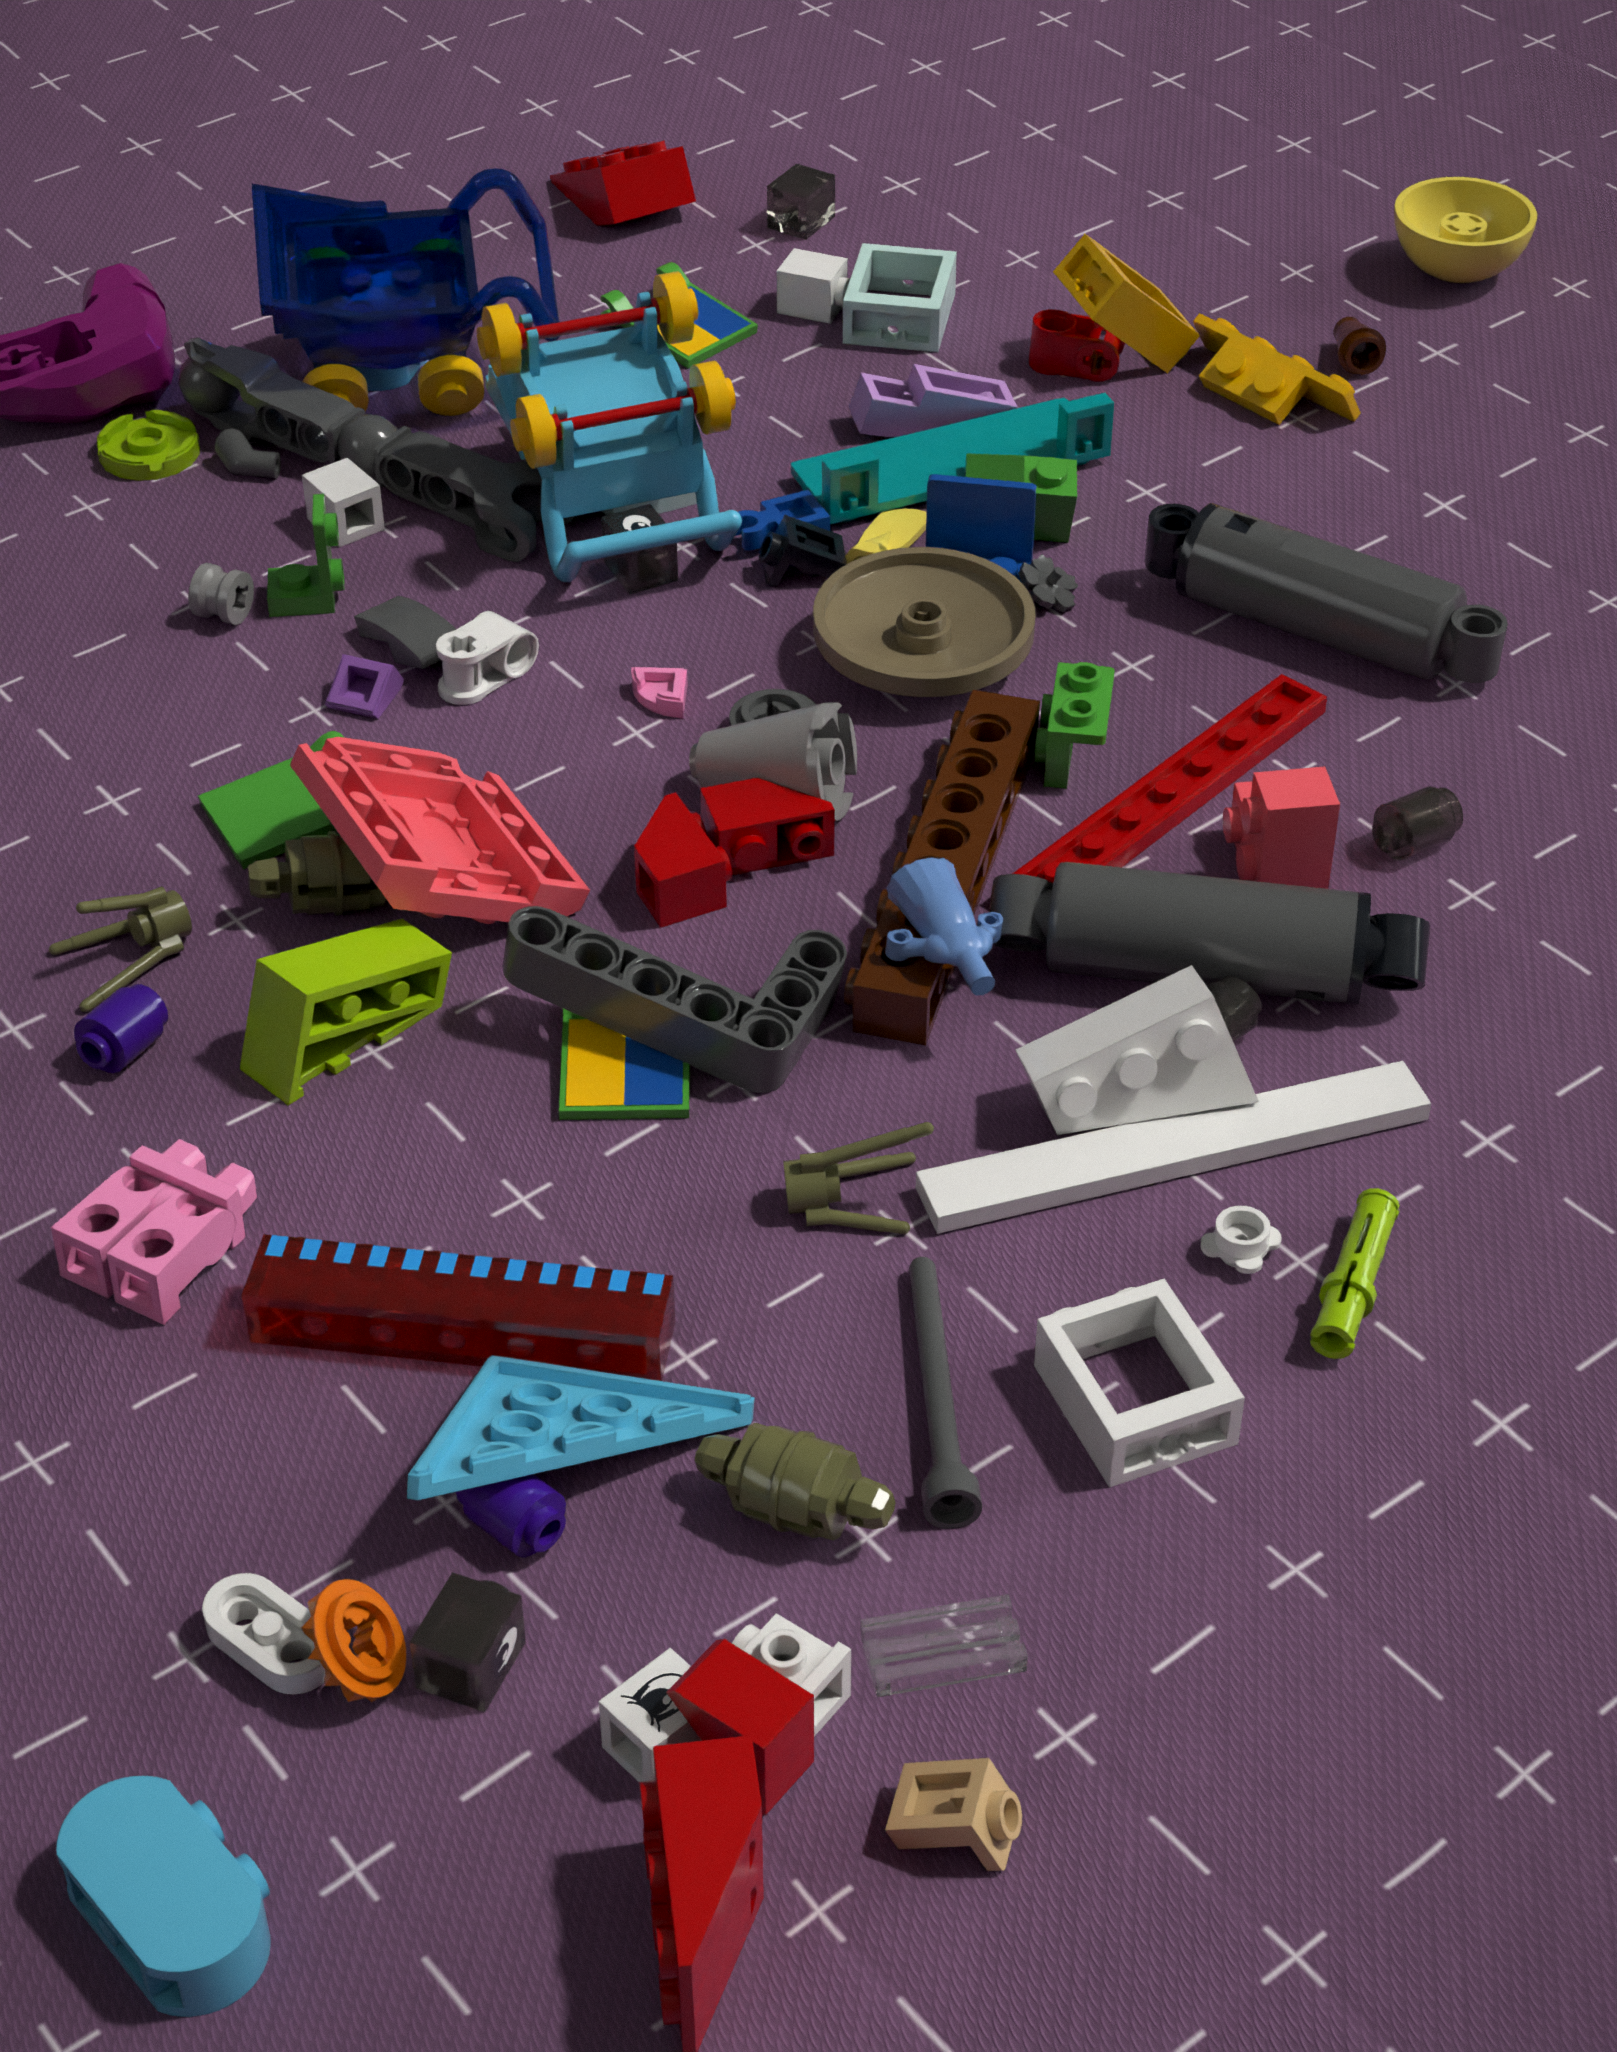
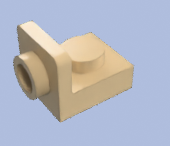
M990 1758L904 1763L885 1831L898 1849L970 1846L987 1871H1004L1012 1841L1019 1836L1021 1831L1022 1810L1017 1795L1010 1790Z

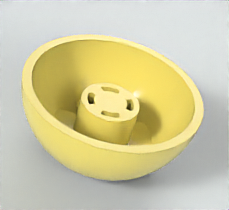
M1441 177L1418 182L1403 190L1395 201L1394 219L1401 246L1416 266L1427 274L1443 281L1472 283L1499 274L1519 258L1530 242L1535 230L1537 211L1527 197L1503 184L1470 177Z

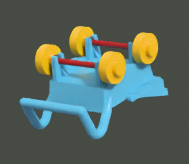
M678 271L656 275L653 281V298L650 297L649 292L638 293L636 308L532 327L533 319L531 313L520 315L519 323H515L514 316L507 303L483 307V327L477 328V341L483 360L489 359L491 364L488 365L485 387L512 436L514 446L519 452L521 460L526 459L532 469L538 468L542 479L541 517L547 554L554 575L562 582L573 581L582 563L586 561L703 537L711 549L723 551L730 545L742 524L741 515L735 510L719 513L715 478L706 452L703 449V442L696 423L697 420L700 429L706 435L729 430L731 410H734L736 407L733 384L728 377L725 378L720 365L714 360L691 366L689 373L690 388H687L678 363L667 344L692 340L694 321L698 319V304L692 288H687L682 274ZM634 322L633 327L539 344L541 339ZM657 325H659L661 334H660V332H659L658 329H657ZM695 492L699 517L582 541H573L567 545L563 518Z

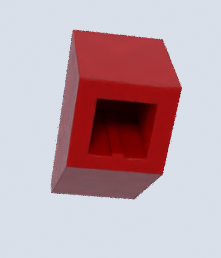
M760 778L700 788L701 819L704 823L706 834L715 847L722 846L730 860L732 875L834 856L835 809L831 802Z
M676 792L665 795L634 845L636 893L660 928L726 908V882L732 879L729 857L722 846L715 847L709 839L700 815L697 812L691 813Z

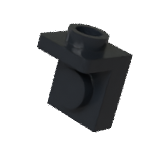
M784 515L775 533L772 531L767 533L759 552V561L763 563L765 582L774 587L778 586L789 564L795 566L799 571L808 576H823L829 578L838 569L847 564L842 535L788 515Z

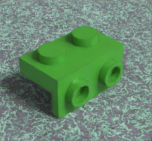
M1058 662L1053 694H1043L1040 728L1037 730L1035 762L1045 763L1044 787L1067 789L1074 743L1104 745L1106 743L1114 683V668L1097 666L1088 662L1075 664Z

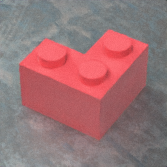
M1325 766L1254 772L1253 781L1234 783L1232 807L1224 808L1223 832L1226 842L1234 843L1236 846V866L1240 880L1328 889L1340 802Z

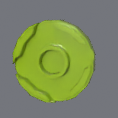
M163 410L145 411L146 418L133 420V414L122 415L105 425L97 435L99 462L105 471L119 478L136 481L158 480L178 474L190 467L200 455V441L195 425L184 416Z

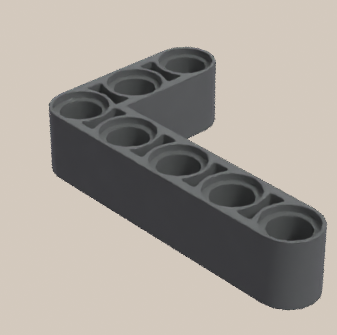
M528 906L516 911L509 920L502 968L503 975L508 982L525 992L675 1059L688 1063L740 1088L755 1093H769L777 1090L784 1084L834 1005L847 951L843 942L829 932L807 930L799 933L792 940L755 998L752 999L551 909L540 906Z

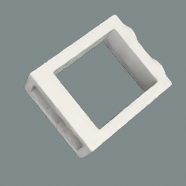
M1165 1279L1139 1287L1125 1288L1114 1295L1076 1307L1062 1308L1051 1315L1037 1319L1034 1367L1109 1488L1238 1445L1245 1397ZM1155 1336L1190 1390L1117 1414L1082 1359Z

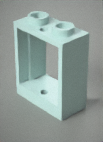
M862 243L843 299V344L939 352L955 297L957 252ZM903 280H913V284H906ZM876 290L931 295V298L867 293V291ZM895 326L898 332H890L888 327Z

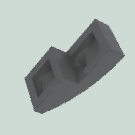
M399 595L354 616L361 637L388 642L395 663L420 669L441 661L436 653L437 640L443 634L456 630L452 624L432 609L410 598Z

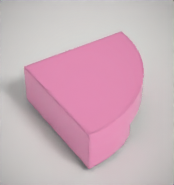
M631 667L633 694L641 705L663 716L673 718L684 717L688 685L687 669Z

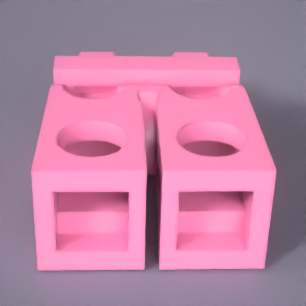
M178 1139L163 1153L156 1152L143 1145L139 1147L129 1157L131 1166L122 1167L112 1174L51 1227L61 1277L108 1299L114 1294L116 1303L163 1325L181 1308L179 1293L206 1266L214 1265L223 1257L228 1248L234 1249L246 1237L243 1214L257 1198L255 1178L250 1170L231 1163L224 1167L215 1177L207 1174L206 1159L198 1147L181 1139Z

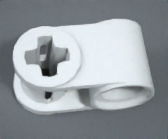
M492 611L482 612L460 628L443 634L436 643V653L442 660L443 676L438 682L440 697L452 704H474L512 679L523 676L532 667L538 655V638L534 633Z

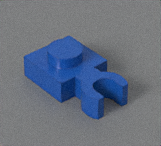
M804 490L760 502L759 512L754 510L738 511L742 518V524L735 536L742 534V548L744 550H755L761 548L768 532L772 531L775 533L784 515L830 531V515L809 490Z

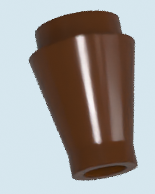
M1344 317L1336 323L1333 335L1337 343L1338 358L1341 366L1352 374L1364 375L1377 370L1386 354V342L1381 333L1360 323L1354 317Z

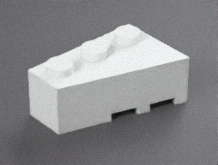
M1192 965L1016 1049L1037 1098L1057 1135L1259 1102L1215 998Z

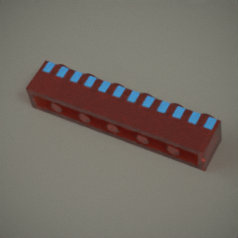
M263 1234L241 1295L249 1340L252 1343L483 1366L489 1356L495 1355L657 1381L663 1380L675 1327L673 1275Z

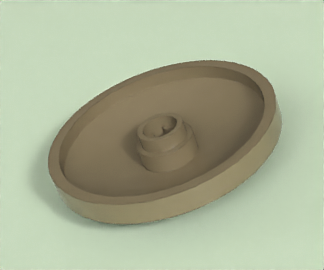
M908 547L885 550L861 557L833 573L823 583L815 597L813 605V635L817 648L824 659L838 672L861 685L902 696L942 697L963 694L987 687L1016 670L1026 659L1032 648L1036 615L1033 599L1028 590L1013 574L1001 566L982 557L957 550L934 547Z

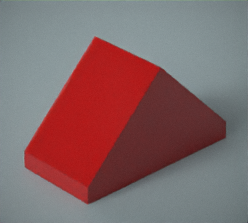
M726 1639L716 1640L666 1692L702 1741L752 1735L762 1803V1816L768 1814L814 1762V1695Z

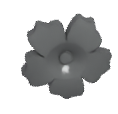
M1041 554L1038 559H1033L1030 564L1024 562L1020 566L1018 574L1021 582L1027 590H1032L1029 594L1037 604L1047 609L1053 606L1061 612L1072 610L1076 605L1073 601L1075 596L1072 594L1078 587V584L1075 582V576L1068 575L1060 567L1054 568L1052 558H1047Z

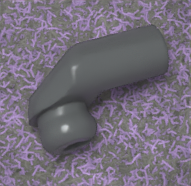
M234 428L223 430L216 438L215 451L231 474L278 478L281 469V458L278 452L253 450L246 436Z

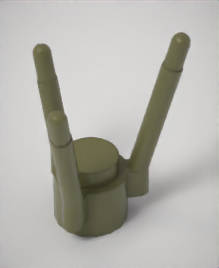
M161 886L141 894L101 898L79 902L76 905V910L80 914L136 908V910L128 912L126 920L51 944L49 946L50 954L59 955L130 932L140 946L150 944L154 947L150 952L84 999L79 1004V1009L82 1012L87 1013L116 990L128 985L163 958L184 950L181 938L191 934L192 923L185 902L175 890L166 892L164 887Z
M924 1122L824 1152L800 1154V1159L783 1161L789 1214L806 1213L807 1226L832 1224L879 1232L907 1234L910 1231V1225L906 1221L829 1209L828 1203L841 1202L840 1178L911 1165L916 1161V1156L913 1152H904L845 1163L840 1162L928 1136L933 1133L934 1126L930 1122Z

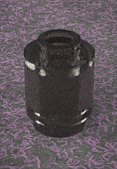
M1427 786L1380 805L1374 813L1373 838L1377 846L1391 858L1405 860L1450 841L1463 824V810L1458 798L1452 791L1444 787L1435 788Z

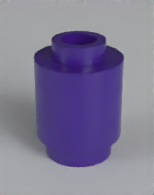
M135 984L131 987H122L116 990L76 1023L74 1037L76 1049L81 1059L90 1067L108 1073L121 1071L161 1037L163 1026L168 1021V1010L164 1001L154 990L142 984Z
M534 1474L456 1492V1498L463 1505L465 1516L518 1557H528L537 1552L548 1550L558 1541L564 1531L566 1524L564 1516L566 1511L565 1498Z

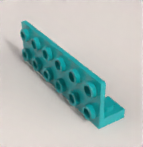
M1105 392L1071 401L1066 398H1058L794 461L791 463V474L802 489L809 490L830 515V524L851 522L858 517L927 501L929 476L938 474L965 477L967 453L1054 457L1077 460V465H1083L1090 460L1111 456L1114 401Z

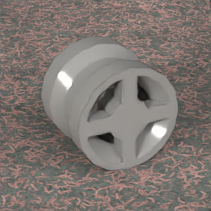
M211 563L201 564L191 579L188 594L189 608L194 615L210 618L218 615L221 621L232 625L241 624L247 617L253 602V579L249 573L235 569L225 573L218 565Z

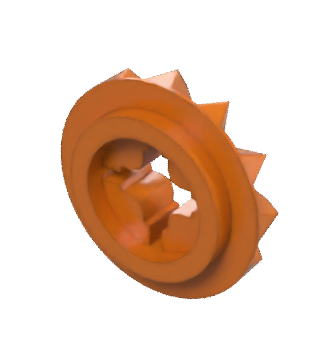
M342 1579L327 1585L320 1593L307 1602L311 1617L301 1629L314 1642L315 1648L308 1659L320 1661L324 1667L325 1686H341L342 1693L348 1702L363 1698L373 1702L391 1693L399 1685L406 1667L405 1639L396 1615L378 1592L362 1582ZM357 1626V1629L353 1635L355 1640L352 1648L357 1655H354L349 1648L351 1637L347 1630Z

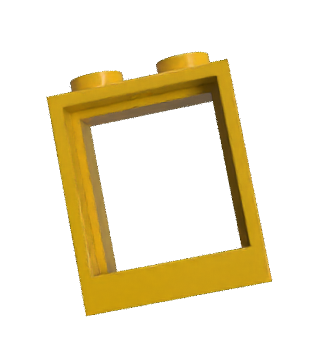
M1087 234L1081 237L1053 271L1092 320L1167 374L1187 354L1190 347L1200 337L1198 332L1157 286Z

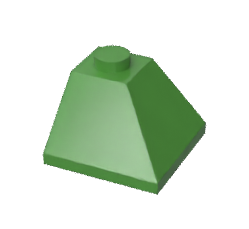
M966 454L965 477L1035 484L1034 540L1069 542L1077 501V460L1026 455Z

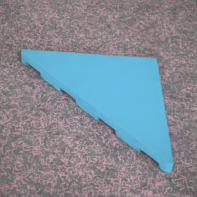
M492 1355L486 1360L409 1472L407 1499L422 1500L750 1425L753 1421L755 1397L735 1392Z

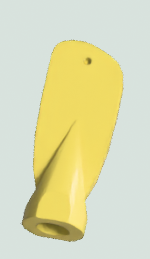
M898 508L880 513L864 531L858 544L854 545L845 555L847 564L873 553L910 547L926 530V511Z

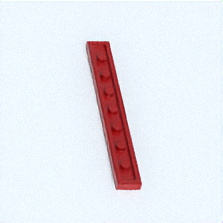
M1281 674L1012 874L1035 876L1053 883L1056 868L1062 862L1123 867L1323 715L1326 710L1327 696Z

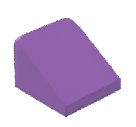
M343 654L325 705L327 708L379 719L401 690L404 679L394 665Z

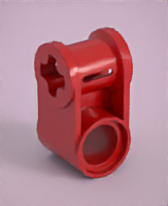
M1057 309L1042 310L1033 317L1028 362L1033 370L1045 375H1064L1088 379L1094 382H1103L1111 379L1116 374L1120 364L1119 355L1123 352L1125 343L1089 316L1070 314ZM1102 331H1106L1104 340L1099 339ZM1102 360L1100 368L1097 369V361Z

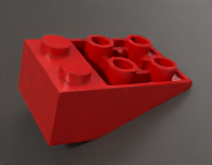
M665 140L631 147H621L603 152L602 155L564 162L565 172L550 175L551 183L597 226L616 224L696 202L683 146L666 148Z
M752 1735L653 1746L655 1780L639 1781L647 1879L649 1878L653 1938L659 1965L658 1979L663 2026L680 2024L683 2052H698L764 1899L762 1803Z

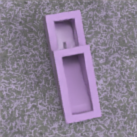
M914 364L907 381L861 373L848 408L859 434L899 437L1016 409L1017 405L1005 381Z

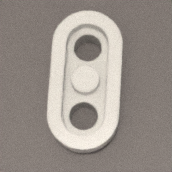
M252 1573L228 1576L210 1588L204 1598L202 1611L208 1637L216 1647L277 1692L301 1694L312 1691L324 1683V1667L320 1661L308 1659L315 1647L314 1642L301 1629L311 1617L306 1607L270 1580ZM242 1620H253L251 1623L247 1625H235L236 1623ZM296 1659H305L300 1662L290 1663L291 1661Z

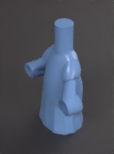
M931 857L904 865L892 875L890 883L886 887L888 898L901 910L921 938H913L912 933L907 929L889 931L885 949L886 956L894 961H904L909 957L924 956L925 960L932 963L957 966L974 995L987 994L995 986V979L982 958L992 949L993 943L998 942L1000 939L1003 924L1002 915L997 912L980 914L976 926L971 906L957 879L954 864L945 858L937 859Z

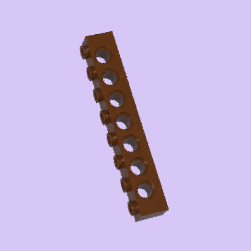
M972 690L965 710H956L950 730V745L942 744L939 750L936 764L937 779H928L925 784L921 807L922 816H912L907 835V853L901 851L897 853L892 875L904 865L911 864L916 860L931 857L937 859L945 858L954 864L957 879L971 906L973 915H975L1035 754L1039 725V700ZM883 889L877 907L876 929L867 928L865 931L860 954L861 967L860 969L852 967L848 973L844 990V1003L853 1006V1032L926 1046L955 966L932 963L925 960L924 956L909 957L904 961H894L886 956L885 949L889 931L907 929L912 933L913 938H921V936L901 910L888 898L887 889Z

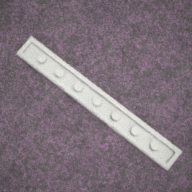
M1399 1061L1256 1094L1259 1101L1256 1103L1128 1123L916 1171L915 1188L937 1234L1428 1120L1431 1102L1404 1061Z

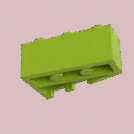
M402 918L257 959L240 1070L289 1106L304 1096V1091L301 1087L303 1084L327 1069L334 1075H337L351 1066L348 1055L373 1039L383 1045L442 1007L452 952Z

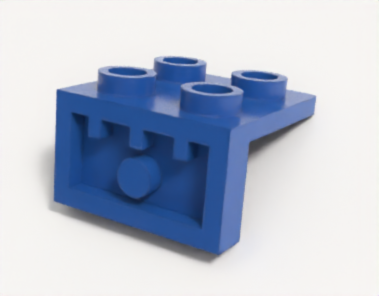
M938 474L930 475L927 483L926 547L957 550L982 557L1006 569L1021 582L1018 574L1020 566L1024 562L1030 564L1033 561L1036 485L1025 482Z

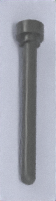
M921 1256L911 1262L909 1276L933 1465L921 1485L923 1513L925 1519L938 1528H962L977 1520L982 1512L980 1486L977 1477L961 1462L936 1266L930 1258Z

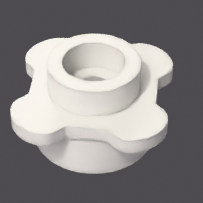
M1233 1206L1223 1210L1218 1215L1213 1233H1207L1202 1236L1201 1250L1208 1257H1221L1227 1265L1235 1267L1241 1273L1252 1274L1261 1270L1262 1259L1269 1251L1277 1250L1280 1247L1282 1237L1276 1228L1270 1226L1268 1218L1261 1211L1248 1206Z

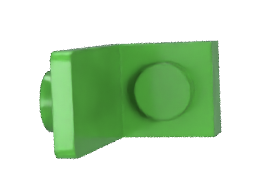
M313 494L312 523L318 565L289 564L281 568H268L267 603L269 617L335 613V591L345 590L342 558L332 559L331 546H339L337 513H326L324 494Z

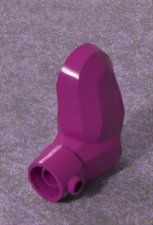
M123 263L98 269L86 281L83 291V312L56 318L35 327L0 335V418L16 422L84 423L102 417L124 405L142 404L159 400L172 382L176 366L175 354L165 306L147 276L137 268Z

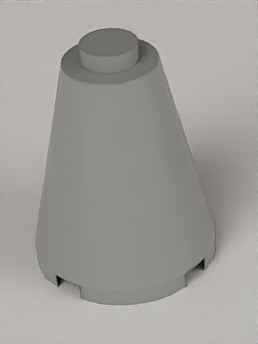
M826 702L707 731L701 735L698 743H695L690 750V771L694 778H698L702 788L751 778H760L829 801L835 809V821H838L848 812L853 793L843 792L846 775H856L857 745L853 723L848 713L837 712L842 706L840 703Z

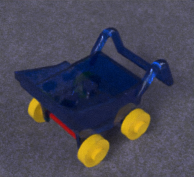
M491 168L476 173L450 201L447 208L388 212L386 202L381 200L357 202L251 183L262 316L273 317L275 334H283V339L298 338L314 366V369L305 376L303 382L341 397L352 403L355 408L360 407L366 411L369 399L365 377L352 366L388 370L429 360L418 373V390L421 403L431 412L440 415L455 416L467 413L476 408L484 397L482 371L477 363L466 357V351L475 326L482 320L483 307L496 305L503 298L513 297L520 302L527 314L531 313L535 327L560 322L546 221L520 179L510 171ZM499 189L506 194L524 225L532 234L540 295L531 283L515 276H503L493 279L478 292L469 211L489 190ZM560 336L546 338L544 340L547 342L557 341L560 338Z

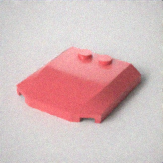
M345 737L326 739L321 751L313 752L307 743L300 744L297 747L290 763L291 768L393 909L416 911L432 918H443L445 915L467 917L484 924H493L495 921L509 922L511 916L516 911L528 906H540L551 909L566 917L581 910L590 889L499 775L487 771L483 780L479 781L464 774L460 769L457 759L439 752Z

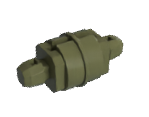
M328 831L326 835L301 836L300 839L285 840L286 862L278 863L277 858L256 861L248 866L250 895L258 898H280L281 893H288L293 914L307 913V915L334 913L335 916H339L343 912L369 910L370 907L385 905L384 895L340 834H336L335 831Z
M753 1423L748 1426L742 1440L720 1434L704 1437L695 1454V1463L701 1474L707 1479L726 1486L734 1510L743 1512L747 1518L770 1524L774 1530L779 1532L792 1531L811 1538L823 1537L834 1541L841 1536L847 1521L849 1525L867 1529L886 1527L895 1509L894 1495L884 1484L864 1476L862 1477L855 1452L845 1450L843 1445L817 1438L813 1432H796L776 1425L765 1426Z

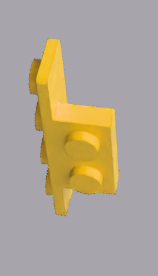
M1199 313L1193 320L1204 346L1216 353L1199 374L1203 386L1278 425L1282 423L1302 396L1353 422L1361 414L1354 398V388L1341 376L1331 374L1328 377L1316 371L1308 361L1298 355H1293L1290 358L1279 353L1267 340L1259 336L1251 339L1239 333L1234 325L1223 318H1217L1215 321Z

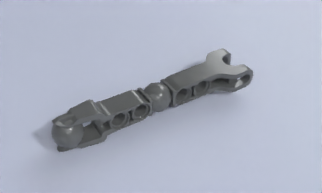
M199 337L192 338L184 343L189 357L180 368L179 387L184 400L191 404L190 407L198 414L209 418L215 428L221 431L234 428L242 432L249 443L254 439H262L317 462L329 461L331 464L348 458L373 480H376L381 487L385 486L395 495L471 527L475 532V540L480 549L512 562H519L536 550L535 522H542V479L538 468H530L527 461L503 463L426 432L418 431L412 433L411 429L406 426L398 429L383 416L365 414L364 409L360 407L355 408L347 400L299 381L280 371L278 363L269 355L235 345L223 348ZM240 395L243 401L237 400ZM577 516L563 518L564 525L571 522Z

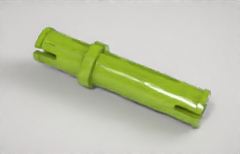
M1370 1188L1358 1195L1357 1206L1343 1241L1335 1270L1329 1273L1323 1280L1319 1293L1322 1307L1316 1324L1311 1330L1310 1336L1312 1337L1310 1343L1318 1353L1331 1359L1348 1357L1354 1350V1341L1362 1318L1367 1317L1372 1312L1377 1296L1373 1284L1380 1263L1383 1260L1394 1221L1398 1218L1400 1211L1398 1210L1400 1206L1399 1201L1386 1190Z

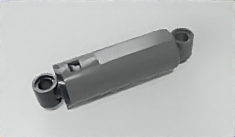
M1209 503L1200 512L1187 505L1164 504L1157 506L1149 514L1144 558L1145 567L1158 577L1176 579V589L1181 596L1421 679H1434L1443 668L1450 676L1469 683L1486 682L1498 674L1508 626L1507 619L1500 611L1492 607L1480 604L1467 605L1466 591L1461 585L1214 503Z
M1062 862L1057 866L1053 883L1046 879L1022 874L1000 875L993 880L989 912L1000 913L1003 917L1000 939L998 942L993 943V945L1004 949L1028 952L1046 949V965L1049 970L1056 973L1155 983L1192 965L1208 989L1354 1005L1359 1004L1362 983L1389 991H1415L1425 986L1430 923L1423 918L1406 914L1385 913L1370 916L1371 893L1073 862Z

